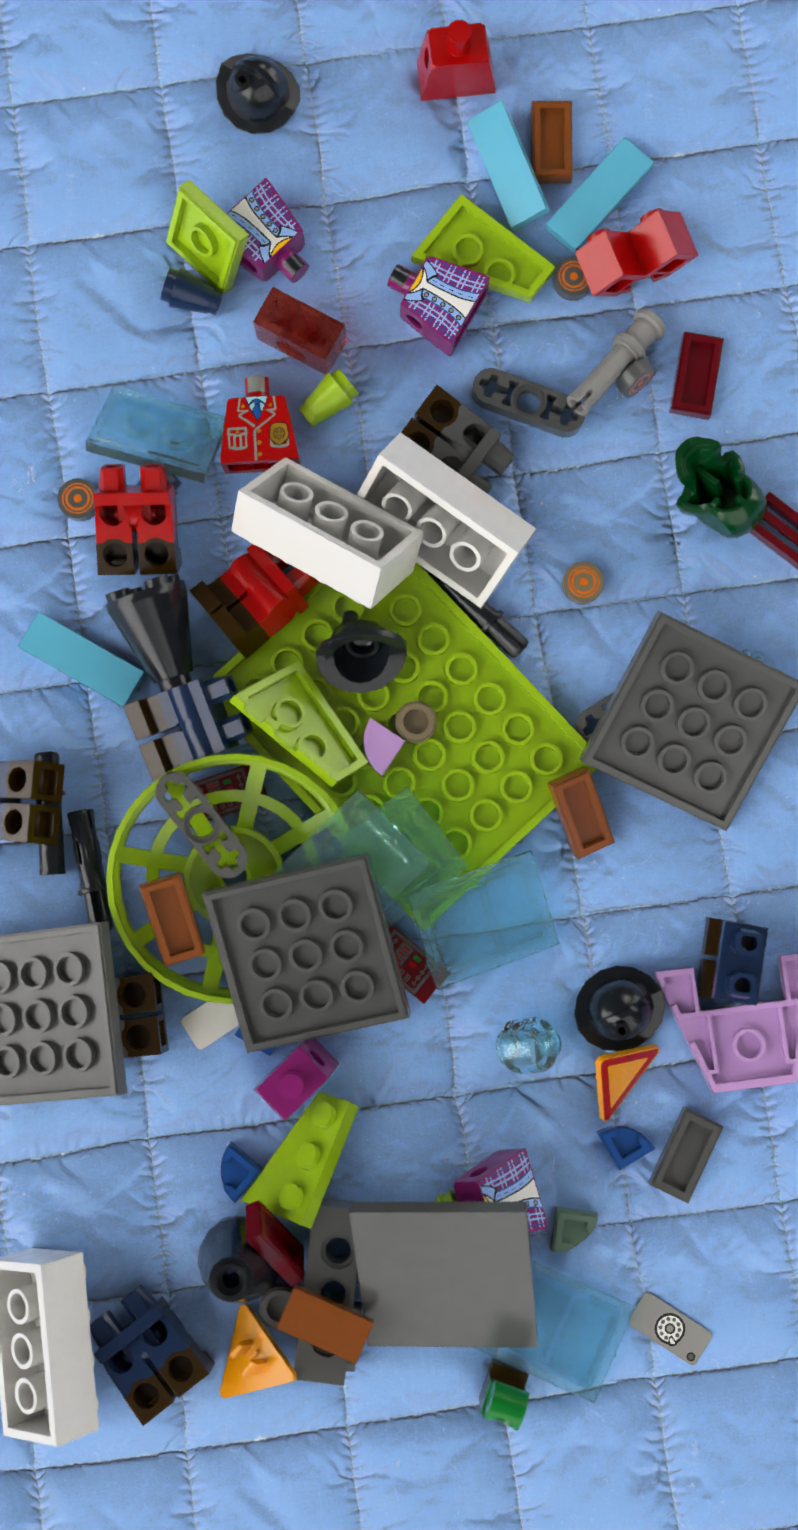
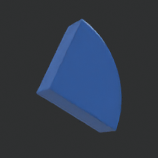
M610 1126L596 1131L619 1170L655 1149L653 1144L643 1134L629 1127Z
M232 1141L222 1156L221 1178L226 1194L236 1203L259 1175L263 1167Z

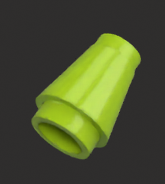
M338 368L333 374L328 372L304 401V404L298 409L308 422L315 427L319 422L321 423L353 405L352 400L359 393Z

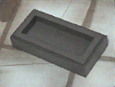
M682 1107L648 1183L669 1195L689 1203L723 1126Z

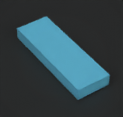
M500 100L469 119L467 123L511 229L517 231L549 213L550 209L506 104Z
M624 137L546 223L545 230L575 255V252L587 242V238L597 231L652 170L655 162Z
M40 612L37 613L18 645L25 652L122 707L129 704L146 675L139 668Z

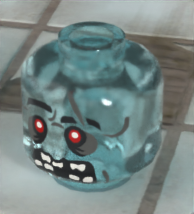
M542 1017L509 1021L502 1028L496 1040V1052L499 1060L511 1072L519 1075L539 1073L551 1069L562 1047L559 1033L554 1030L548 1020Z

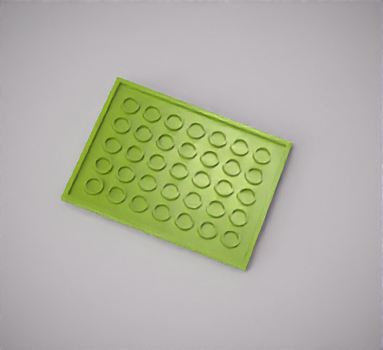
M415 563L413 572L371 609L353 601L350 597L334 588L319 582L303 597L309 605L301 614L297 612L289 623L247 659L239 651L213 675V678L232 675L239 693L299 660L367 761L364 750V732L370 718L399 736L395 727V718L403 705L412 701H420L433 709L437 725L432 737L420 744H412L405 741L383 776L378 774L368 761V764L361 770L333 787H330L252 720L250 722L253 732L244 737L260 755L284 762L299 770L327 792L341 810L353 834L358 854L368 852L377 882L424 931L555 808L547 782L582 766L588 768L591 774L596 769L581 762L579 759L587 744L584 738L418 563ZM345 611H355L359 618L375 621L387 631L399 634L407 641V654L403 668L392 682L378 690L364 693L342 691L328 683L318 669L316 650L323 641L332 636L335 628L341 624L342 615ZM230 699L223 702L229 717L241 713L240 710L229 702ZM278 774L314 814L324 810L319 802L299 784ZM334 824L327 827L341 842Z

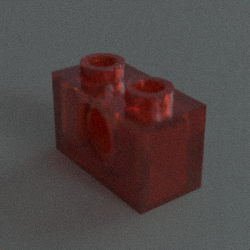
M274 287L270 290L253 321L258 340L325 375L328 372L330 373L347 342L345 324Z

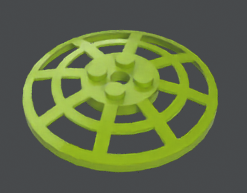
M212 754L187 761L166 772L181 771L189 775L214 766H250L245 790L228 789L204 794L212 805L223 802H242L237 825H230L229 827L247 850L246 880L284 872L280 855L300 843L304 847L308 866L321 863L317 846L312 836L334 824L340 836L345 857L358 854L353 834L341 810L327 792L306 774L284 762L254 754ZM266 770L281 774L299 784L319 802L324 810L302 822L298 815L285 804L268 795L261 794ZM160 776L146 787L129 807L116 830L108 857L106 883L108 904L113 921L129 952L147 972L152 973L162 984L183 995L206 1002L233 1004L229 988L219 987L223 966L214 934L211 945L204 943L206 954L201 956L208 958L203 983H200L174 972L167 966L165 967L161 961L154 957L145 946L155 938L150 921L135 931L127 916L121 890L120 874L122 863L147 867V882L158 879L160 869L184 873V884L193 911L197 910L208 920L209 917L202 893L207 889L227 885L222 877L214 873L194 846L188 857L163 852L172 833L178 828L171 818L161 827L153 841L151 850L125 846L129 833L140 813L156 796V786L162 777ZM170 780L166 783L170 796L177 798L184 806L183 810L176 812L180 818H183L191 807L202 804L198 798L193 799L191 803L187 801L183 795L186 787L182 782L174 784ZM258 806L264 807L280 816L292 829L270 841L264 834L253 829ZM202 812L195 814L190 819L189 823L198 836H207L214 830ZM221 831L213 842L203 845L207 851H210L212 846L215 845L221 854V859L218 862L221 867L225 864L238 865L236 856L239 854V851L234 849L229 852L220 842L222 838L228 837L224 831Z

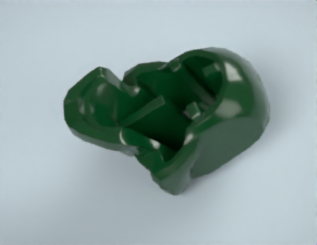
M697 436L688 438L680 444L675 453L677 478L684 485L682 495L677 499L676 506L682 514L696 516L702 523L727 538H738L747 534L759 524L766 512V498L762 490L745 474V466L740 455L733 450L728 451L721 456L722 446L718 441Z

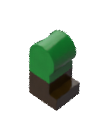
M492 1357L479 1395L480 1410L484 1419H495L507 1424L514 1430H519L529 1400V1392L525 1389L529 1376L528 1370Z

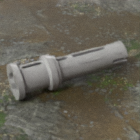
M640 309L634 315V322L625 332H620L613 338L612 350L573 393L569 394L566 398L570 408L584 398L583 402L574 410L575 413L586 416L627 367L638 359L644 358L645 350L654 340L658 341L664 337L666 327L659 316L648 309Z

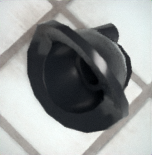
M246 53L232 56L220 65L216 79L217 100L224 116L236 128L251 134L270 133L284 126L295 113L301 100L300 87L293 74L281 63L263 55Z
M348 610L343 613L342 622L335 628L332 636L323 641L317 648L316 659L318 669L328 683L342 691L364 693L378 690L392 682L403 668L407 654V641L399 634L387 631L377 622L359 618L355 611Z
M614 966L600 970L584 983L577 995L574 1011L577 1030L587 1042L603 1050L623 1051L638 1047L654 1035L662 1022L665 1009L662 989L651 976L633 967Z

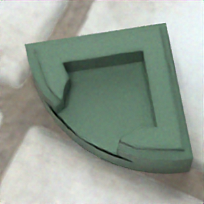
M555 1206L550 1246L551 1252L568 1251L585 1240L596 1226L598 1213Z

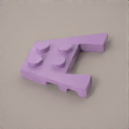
M798 953L777 955L783 998L758 1002L757 1006L741 1004L700 1010L694 967L654 971V977L658 986L662 989L663 996L711 1092L720 1093L796 1083L798 1081Z

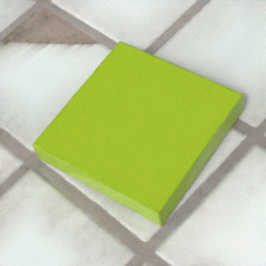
M189 179L179 186L166 243L212 286L225 294L233 288L249 234Z

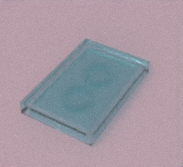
M113 386L85 441L86 451L139 466L163 463L168 474L205 483L222 444L225 416Z

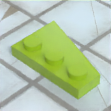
M462 194L411 255V262L423 265L427 257L433 256L490 277L488 289L531 303L552 277L556 269L555 265Z
M299 660L235 694L229 701L330 787L343 781L368 764V761Z
M318 1092L240 1201L251 1204L259 1200L272 1214L311 1229L359 1106L349 1101Z

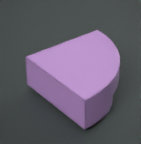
M370 718L364 732V750L373 769L383 776L404 745L405 740Z

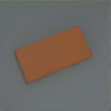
M532 101L531 166L539 184H571L572 101Z
M582 766L547 782L574 857L581 859L615 843L588 768Z
M181 872L140 884L139 889L165 967L206 954Z
M295 1284L276 1329L356 1364L374 1324V1319Z

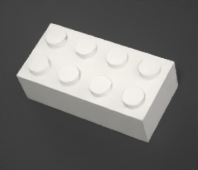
M401 432L379 453L357 493L358 497L423 531L424 534L416 563L480 608H482L536 531V528Z
M286 457L238 490L231 532L248 540L251 544L264 549L282 559L285 563L298 568L316 578L319 582L334 588L369 609L373 608L413 572L424 534L420 529Z
M28 1248L0 1256V1401L4 1436L58 1447L99 1430V1403L95 1388V1359L91 1345V1316L87 1302L86 1267L83 1252Z

